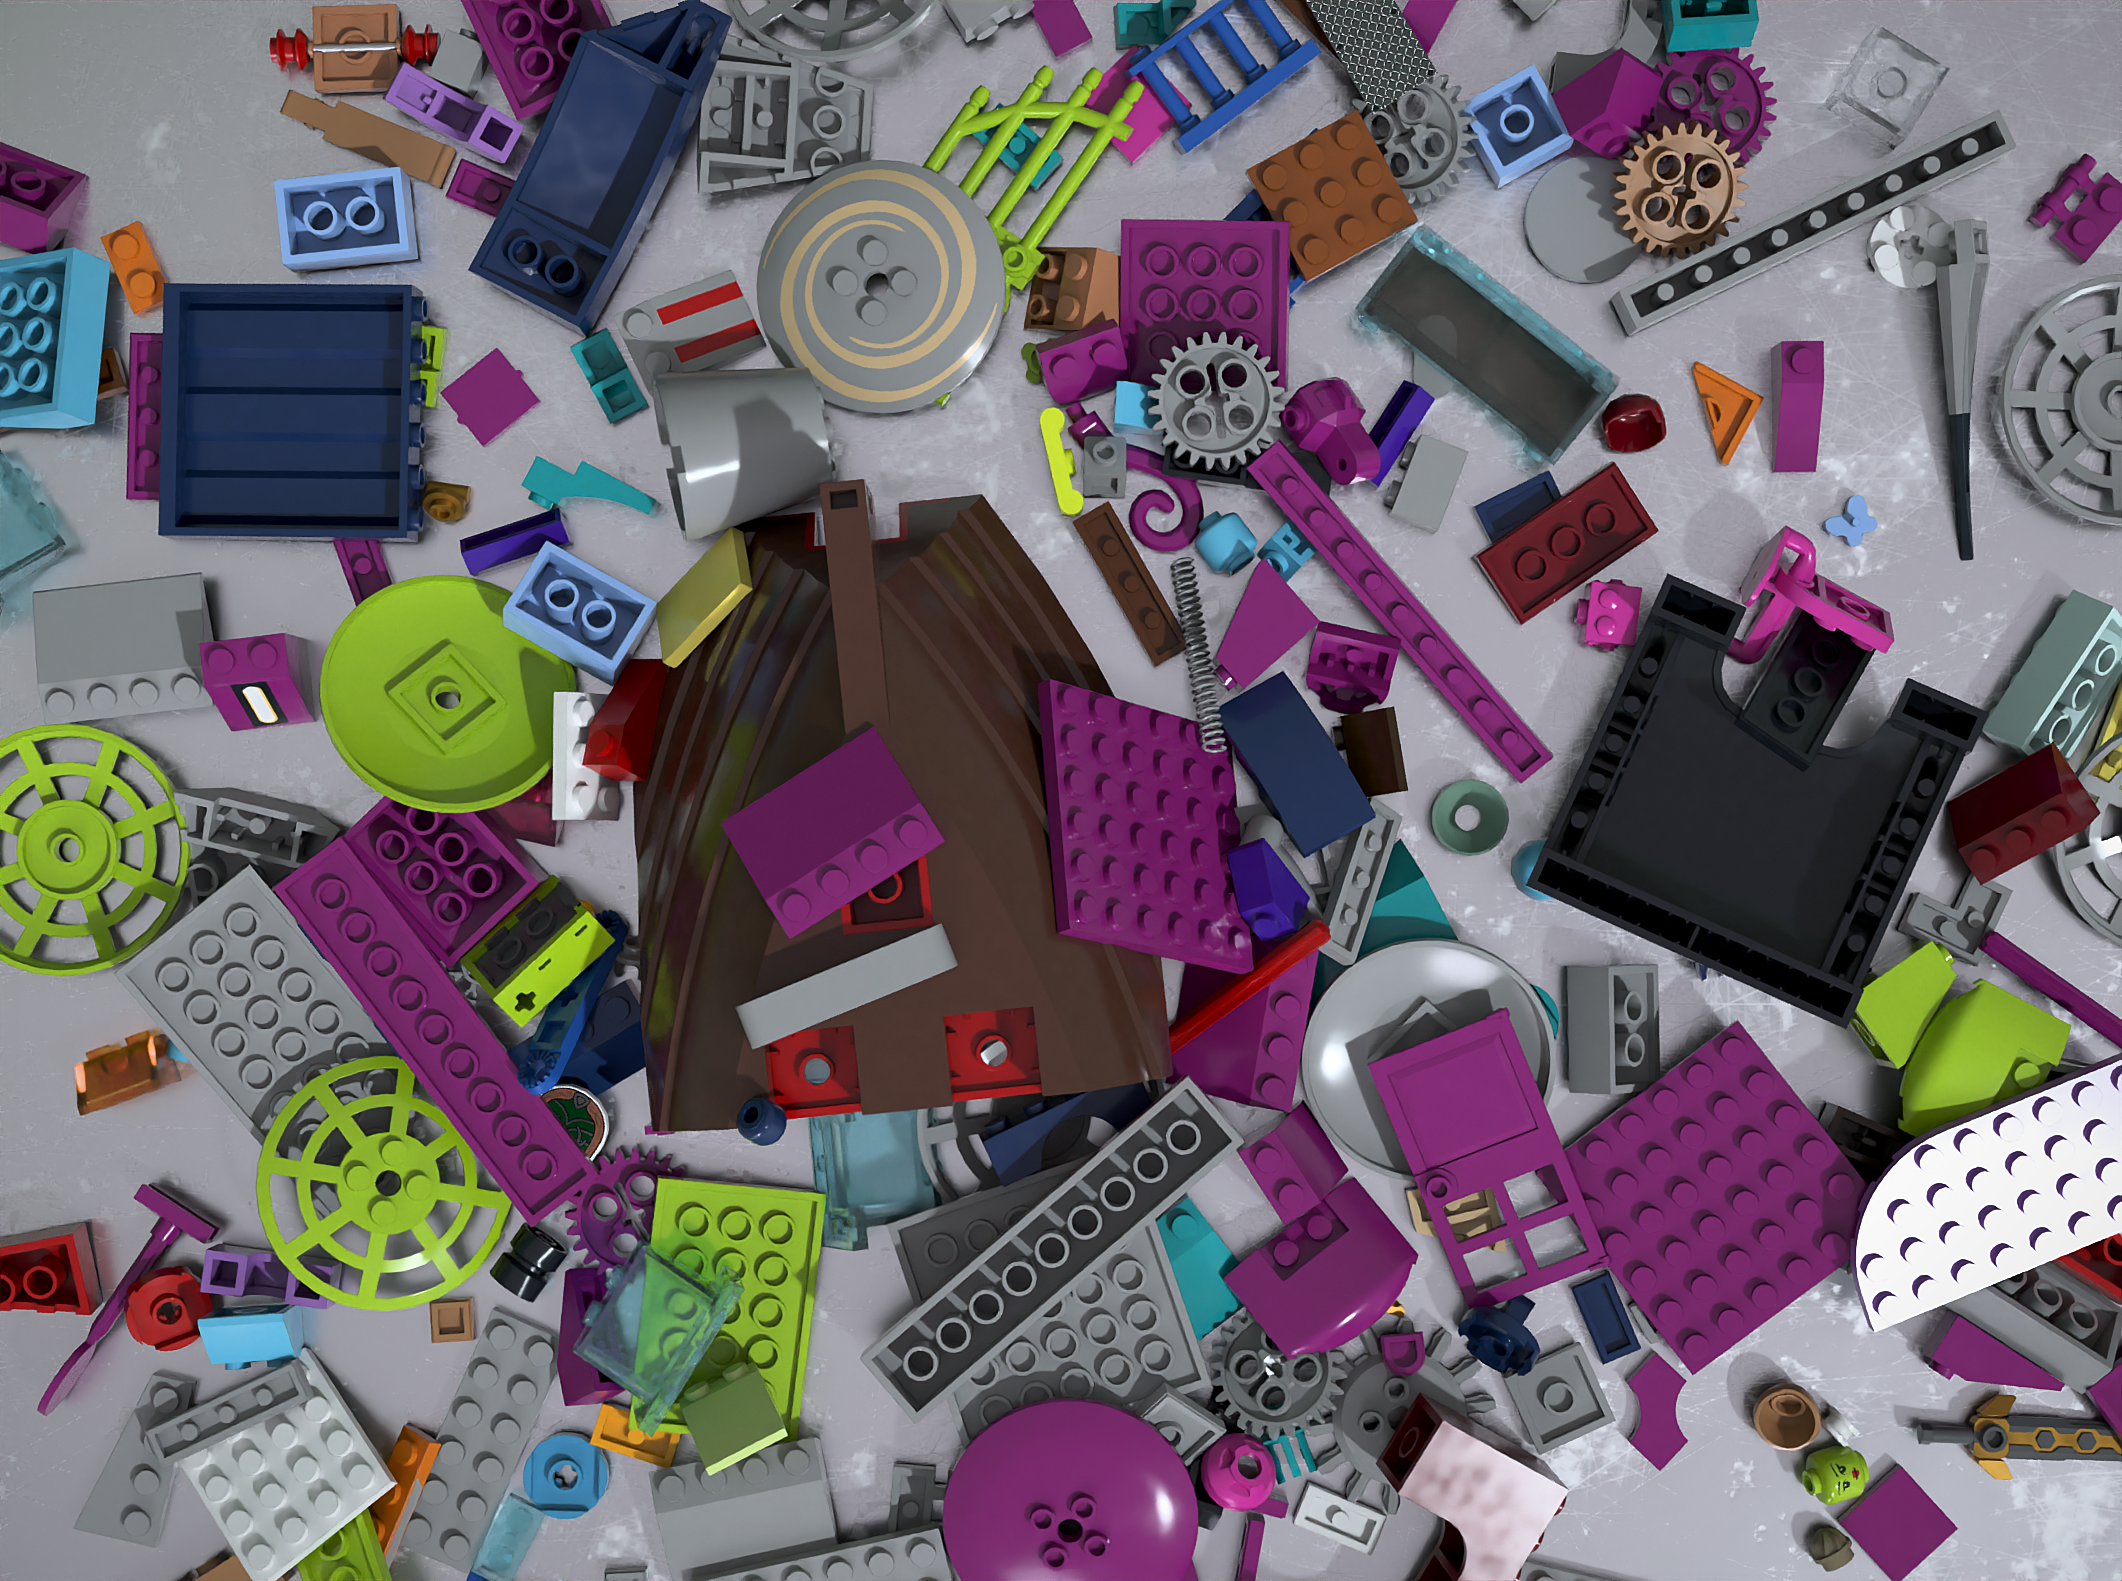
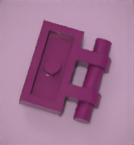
M2083 154L2075 164L2071 163L2061 174L2063 179L2051 193L2046 192L2037 202L2038 209L2030 217V220L2040 228H2043L2050 219L2059 224L2060 226L2050 236V239L2080 265L2091 257L2122 220V184L2108 172L2103 174L2094 183L2088 174L2096 166L2097 162L2088 154ZM2076 190L2083 198L2071 212L2065 207L2064 202Z

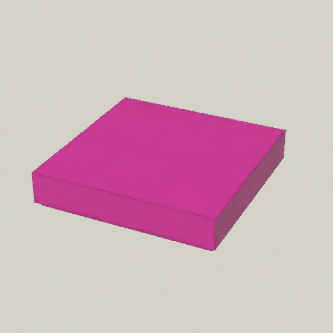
M1135 45L1102 76L1100 83L1096 89L1091 91L1092 95L1083 106L1108 115L1118 99L1123 97V92L1132 81L1137 80L1144 86L1141 97L1137 102L1133 103L1132 110L1123 121L1134 128L1132 134L1126 142L1114 136L1109 141L1131 165L1177 123L1141 71L1128 80L1124 76L1123 72L1131 67L1127 59L1139 51ZM1169 81V83H1170L1171 86L1174 88V90L1176 91V93L1179 95V97L1181 98V100L1183 101V103L1186 105V107L1188 108V110H1190V109L1192 108V104H1191V103L1185 98V96Z

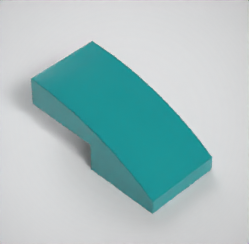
M607 327L570 346L610 424L647 405L637 382Z

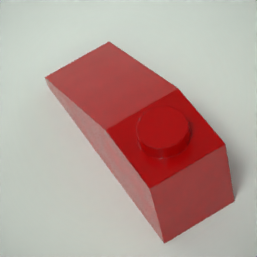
M630 659L590 724L583 766L611 781H646L659 707L668 665L664 664L662 659Z

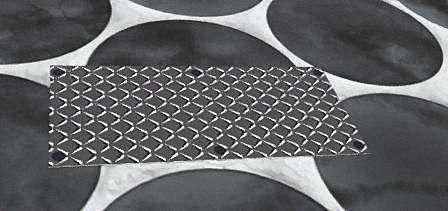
M1305 0L1372 115L1438 73L1395 0Z

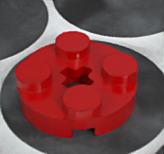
M180 1265L174 1268L167 1267L154 1270L141 1277L138 1281L131 1283L126 1291L127 1298L124 1304V1317L132 1337L142 1345V1342L147 1345L155 1346V1349L159 1351L178 1350L197 1340L201 1335L198 1328V1319L212 1312V1301L209 1293L200 1292L202 1280L194 1275L189 1268ZM166 1302L178 1303L179 1305L173 1308L174 1314L172 1316L166 1317L164 1312L157 1313L161 1305Z

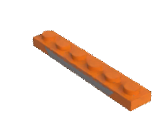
M403 1425L387 1464L397 1484L369 1507L388 1569H390L441 1447V1443L414 1426Z

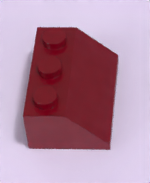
M2054 742L1948 802L1957 850L1980 885L1987 883L2086 829L2101 813Z

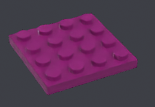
M1121 219L1120 334L1128 365L1127 373L1122 381L1160 388L1151 380L1152 374H1166L1159 365L1161 359L1171 362L1175 361L1171 353L1173 346L1178 347L1185 353L1187 351L1186 339L1188 337H1191L1196 345L1199 346L1201 345L1204 332H1208L1212 343H1217L1221 332H1225L1227 344L1233 345L1239 335L1242 336L1243 343L1241 349L1245 351L1254 344H1257L1258 348L1254 358L1257 360L1266 356L1271 358L1264 369L1266 373L1279 371V376L1271 384L1272 387L1284 388V393L1288 391L1291 221ZM1209 364L1206 369L1211 391H1217L1215 369L1212 364ZM1228 367L1222 371V379L1227 386L1237 388L1244 384L1245 377L1240 369ZM1188 373L1180 378V385L1183 390L1201 391L1203 389L1202 380L1196 374Z

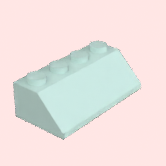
M2073 590L2067 600L2057 609L2055 618L2044 635L2035 642L2032 653L2021 670L2012 677L2009 688L1997 706L1989 712L1982 731L1999 748L2019 761L2052 742L2056 744L2066 761H2068L2121 681L2122 616L2111 605Z

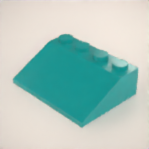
M1186 1192L1156 1218V1222L1197 1341L1199 1342L1241 1310L1244 1305L1224 1282V1278L1240 1262Z

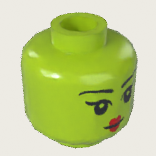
M1841 1444L1811 1453L1806 1461V1470L1802 1472V1481L1806 1491L1810 1495H1815L1820 1502L1826 1505H1833L1860 1496L1865 1488V1483L1869 1480L1868 1467L1861 1453L1856 1450L1853 1451L1848 1446L1843 1447Z

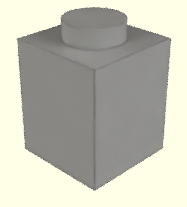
M461 28L459 34L447 29L428 73V76L472 100L475 98L489 64V59L477 34Z

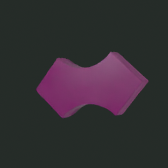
M1653 1351L1626 1380V1383L1634 1392L1638 1404L1637 1422L1627 1440L1661 1471L1688 1442L1681 1432L1676 1418L1677 1398L1687 1381L1657 1352Z

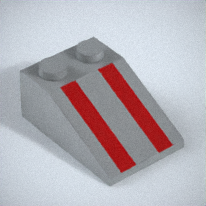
M732 270L653 297L613 316L644 385L652 397L651 375L660 374V372L717 370L767 346Z

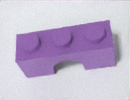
M217 1244L206 1249L200 1292L241 1298L247 1295L273 1296L285 1299L284 1304L328 1309L336 1304V1302L315 1293L295 1278L273 1251ZM302 1255L297 1257L308 1271L323 1282L339 1289L342 1269L341 1261Z

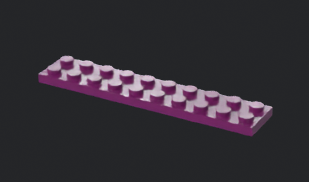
M344 836L338 837L273 887L283 903L530 1227H533L601 1175L600 1171L542 1095L530 1094L517 1081V1071L521 1070L517 1062Z

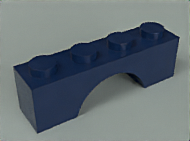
M1143 1082L1089 1092L1061 1094L1048 1101L1046 1097H1041L1023 1106L1024 1112L1009 1119L1007 1115L991 1120L984 1125L985 1131L978 1135L1004 1188L1042 1169L1044 1144L1050 1133L1062 1122L1074 1117L1091 1116L1108 1122L1119 1132L1146 1109L1152 1101Z

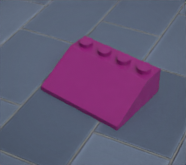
M461 0L518 121L550 110L573 57L581 33L593 29L600 31L616 26L605 0Z
M874 726L721 823L764 900L789 939L795 938L946 842L945 837Z
M384 796L343 835L427 946L448 969L475 947L549 878L486 809L465 813H439L410 807Z
M1250 928L1253 964L1293 935H1286L1263 943L1253 929ZM1315 950L1172 1055L1173 1075L1166 1077L1165 1083L1173 1085L1188 1073L1205 1094L1248 1106L1291 1113L1319 950ZM1185 962L1175 1022L1240 974Z

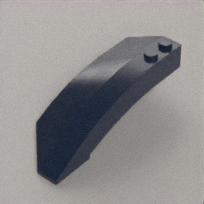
M685 0L679 2V6L657 13L650 11L620 21L621 24L600 31L593 29L580 34L581 37L564 79L528 158L468 269L471 273L541 314L587 338L627 266L666 187L700 109L733 20L731 16L700 0Z

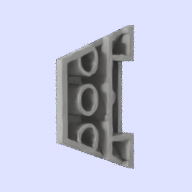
M234 788L176 789L173 792L175 805H179L180 814L184 816L187 828L180 829L182 841L189 842L191 848L188 880L193 909L249 864L283 903L273 887L332 843L340 828L309 806Z

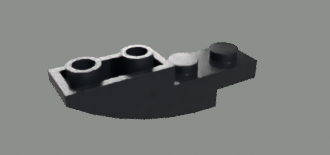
M1174 442L1165 448L1163 476L1268 494L1246 469L1257 458L1248 450L1245 451L1246 463L1241 466L1235 457H1231L1228 470L1222 468L1220 460H1214L1211 470L1206 471L1204 458L1199 457L1195 465L1191 467L1189 466L1190 454L1186 451L1179 458H1174V453L1178 447ZM1260 448V451H1261L1260 455H1261L1267 448ZM1291 452L1330 496L1332 478L1318 456Z

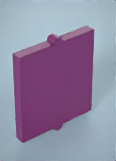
M498 348L491 351L440 392L458 415V423L461 425L465 424L483 447L541 402L522 379L524 376L523 372L515 370Z

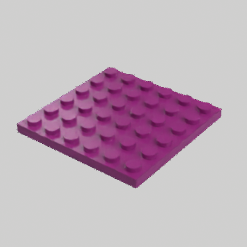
M1052 679L1037 684L1057 934L1102 944H1114L1133 951L1241 975L1253 971L1250 926L1239 913L1227 855L1229 849L1239 846L1241 836L1240 822L1234 810L1238 806L1232 745L1225 735L1216 736L1225 738L1226 740L1223 743L1206 745V748L1217 749L1220 748V745H1225L1227 747L1225 751L1217 753L1206 752L1202 749L1204 743L1200 741L1202 735L1199 733V729L1201 727L1197 725V721ZM1204 729L1203 732L1206 733L1214 729ZM1205 737L1204 740H1209L1216 737Z
M1738 1019L1564 1149L1605 1252L1609 1254L1612 1261L1607 1266L1692 1375L1699 1372L1850 1260L1851 1238H1855L1856 1227L1861 1213L1858 1211V1208L1869 1187ZM1553 1163L1539 1168L1535 1172L1558 1203L1568 1200ZM1574 1214L1568 1215L1579 1229Z

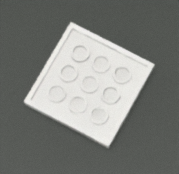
M303 1348L301 1355L292 1360L299 1359L315 1398L178 1461L252 1581H276L397 1484V1481L312 1350Z

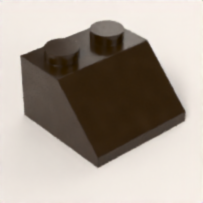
M1394 706L1337 717L1338 726L1331 727L1333 743L1338 751H1343L1344 761L1365 796L1372 797L1408 791Z

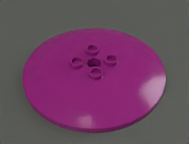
M1059 1397L1034 1401L1019 1406L989 1423L970 1441L958 1458L946 1487L943 1505L944 1539L951 1562L961 1581H1181L1190 1565L1198 1535L1199 1517L1194 1484L1188 1468L1171 1442L1157 1428L1135 1413L1115 1404L1083 1397ZM1066 1519H1074L1081 1524L1082 1529L1075 1535H1066L1059 1530L1058 1525Z

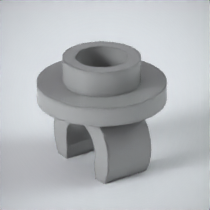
M627 936L615 959L617 962L614 972L616 977H621L625 965L635 966L638 969L637 978L641 981L639 937Z

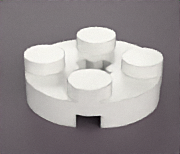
M1916 205L1895 208L1877 221L1867 240L1866 251L1868 259H1871V264L1875 269L1874 273L1881 282L1901 291H1911L1928 286L1937 280L1936 268L1947 266L1951 263L1952 256L1949 251L1948 235L1953 229L1937 213L1928 208ZM1910 238H1913L1917 241L1920 254H1914L1908 259L1904 257L1905 249L1900 247L1901 240L1909 241Z

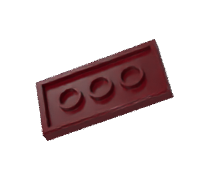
M1611 461L1473 556L1516 622L1522 625L1659 532L1616 463Z

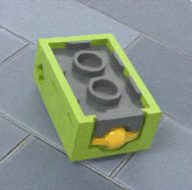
M552 874L459 961L492 1000L523 1028L532 1018L539 1015L552 999L563 989L567 988L594 960L602 956L615 939L596 920L594 906L587 900L576 898Z

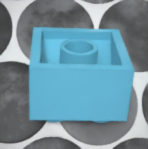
M282 1303L217 1308L198 1319V1328L211 1364L225 1363V1370L246 1369L251 1367V1361L267 1360V1367H280L299 1357L301 1350L305 1348L302 1306Z

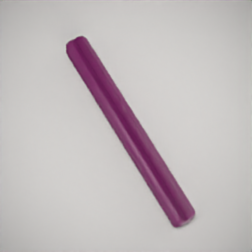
M1989 930L1984 934L1979 942V949L2122 1049V1020L1998 932Z

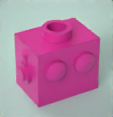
M1610 579V582L1603 583L1600 580L1587 583L1584 599L1578 598L1575 608V623L1581 624L1579 642L1586 643L1588 646L1599 645L1604 651H1614L1618 647H1634L1642 588L1626 586L1623 580Z

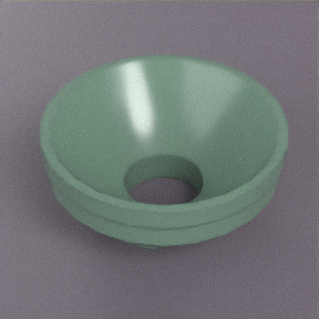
M1475 779L1461 780L1446 787L1437 797L1432 811V825L1440 842L1449 850L1466 856L1480 855L1496 847L1503 839L1509 823L1508 808L1500 792L1492 785ZM1464 805L1473 806L1478 811L1480 817L1478 825L1469 831L1461 829L1455 821L1457 810Z

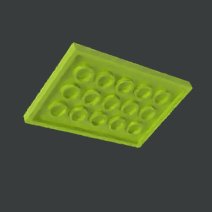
M657 1176L628 1429L691 1434L679 1404V1399L685 1397L684 1392L699 1382L707 1381L709 1385L722 1378V1372L738 1362L744 1361L747 1365L755 1361L777 1404L788 1436L777 1442L790 1443L797 1441L827 1193L825 1191Z

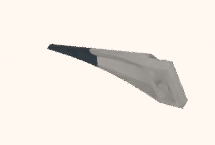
M1975 219L1954 221V231L1949 232L1948 243L1951 256H1957V264L1936 268L1962 561L1973 560L1974 556L1969 468L1970 414L1977 337L1990 267L1987 222Z

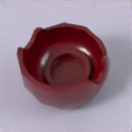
M1639 393L1624 394L1610 401L1601 415L1602 431L1606 444L1611 450L1623 453L1642 452L1655 447L1665 439L1667 434L1663 410L1658 401L1648 395Z

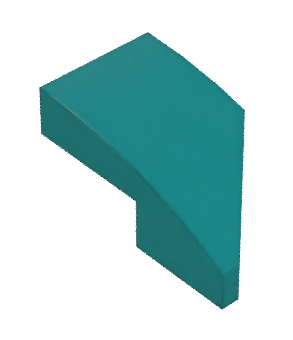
M1160 0L1158 3H1117L1113 7L1116 49L1132 48L1134 45L1137 48H1143L1146 45L1158 47L1197 5L1196 0Z

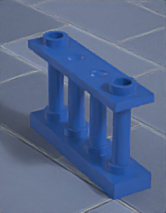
M1219 0L1154 50H1151L1146 45L1127 59L1131 65L1130 68L1123 72L1127 80L1141 71L1179 126L1176 129L1180 135L1171 142L1181 155L1191 151L1322 53L1312 39L1300 44L1297 38L1292 40L1265 0L1244 1L1279 49L1276 54L1281 60L1269 69L1264 64H1258L1222 13V10L1235 0ZM1207 21L1246 75L1243 79L1247 85L1235 94H1233L1231 89L1225 90L1188 37V35ZM1172 47L1176 48L1213 100L1209 104L1214 110L1202 119L1197 114H1191L1154 62Z

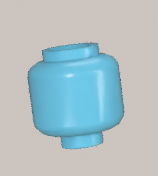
M1215 511L1198 524L1201 532L1195 540V547L1216 573L1227 571L1229 575H1233L1255 558L1256 555L1253 551L1257 545V540L1237 513L1232 512L1221 516L1218 511Z

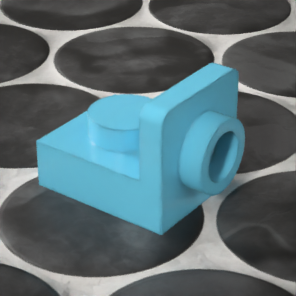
M1289 519L1265 543L1257 555L1261 560L1265 558L1283 580L1288 582L1312 557L1317 549L1293 521Z

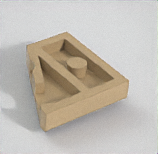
M1418 1187L1405 1190L1415 1232L1439 1237ZM1491 1187L1443 1206L1457 1242L1501 1225ZM1505 1240L1483 1247L1500 1253L1507 1251Z

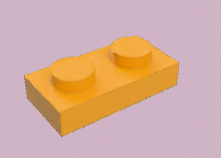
M607 1401L602 1403L590 1444L664 1468L672 1466L682 1434L628 1429L629 1409Z

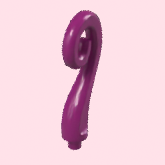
M1079 401L1065 409L1074 423L1067 429L1083 449L1084 439L1088 436L1115 437L1108 430L1096 411L1094 410L1087 414ZM1126 443V469L1150 474L1165 481L1177 494L1183 510L1181 521L1174 529L1167 532H1158L1148 525L1146 520L1147 512L1151 508H1158L1163 513H1171L1175 507L1174 501L1163 490L1152 489L1144 491L1133 501L1128 514L1133 534L1144 546L1154 551L1175 552L1185 548L1199 534L1198 524L1204 519L1203 500L1198 486L1193 481L1163 476V455Z

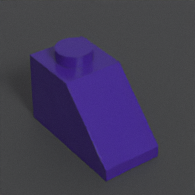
M1265 838L1229 849L1227 855L1239 913L1264 943L1296 933L1310 897Z

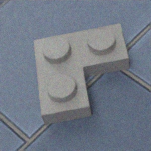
M1971 872L1954 909L1922 893L1915 892L1898 930L1917 940H1932L1934 944L1940 942L1951 956L1972 966H1978L1984 954L1979 949V942L1987 931L1995 930L2013 890L1992 880L1980 885Z

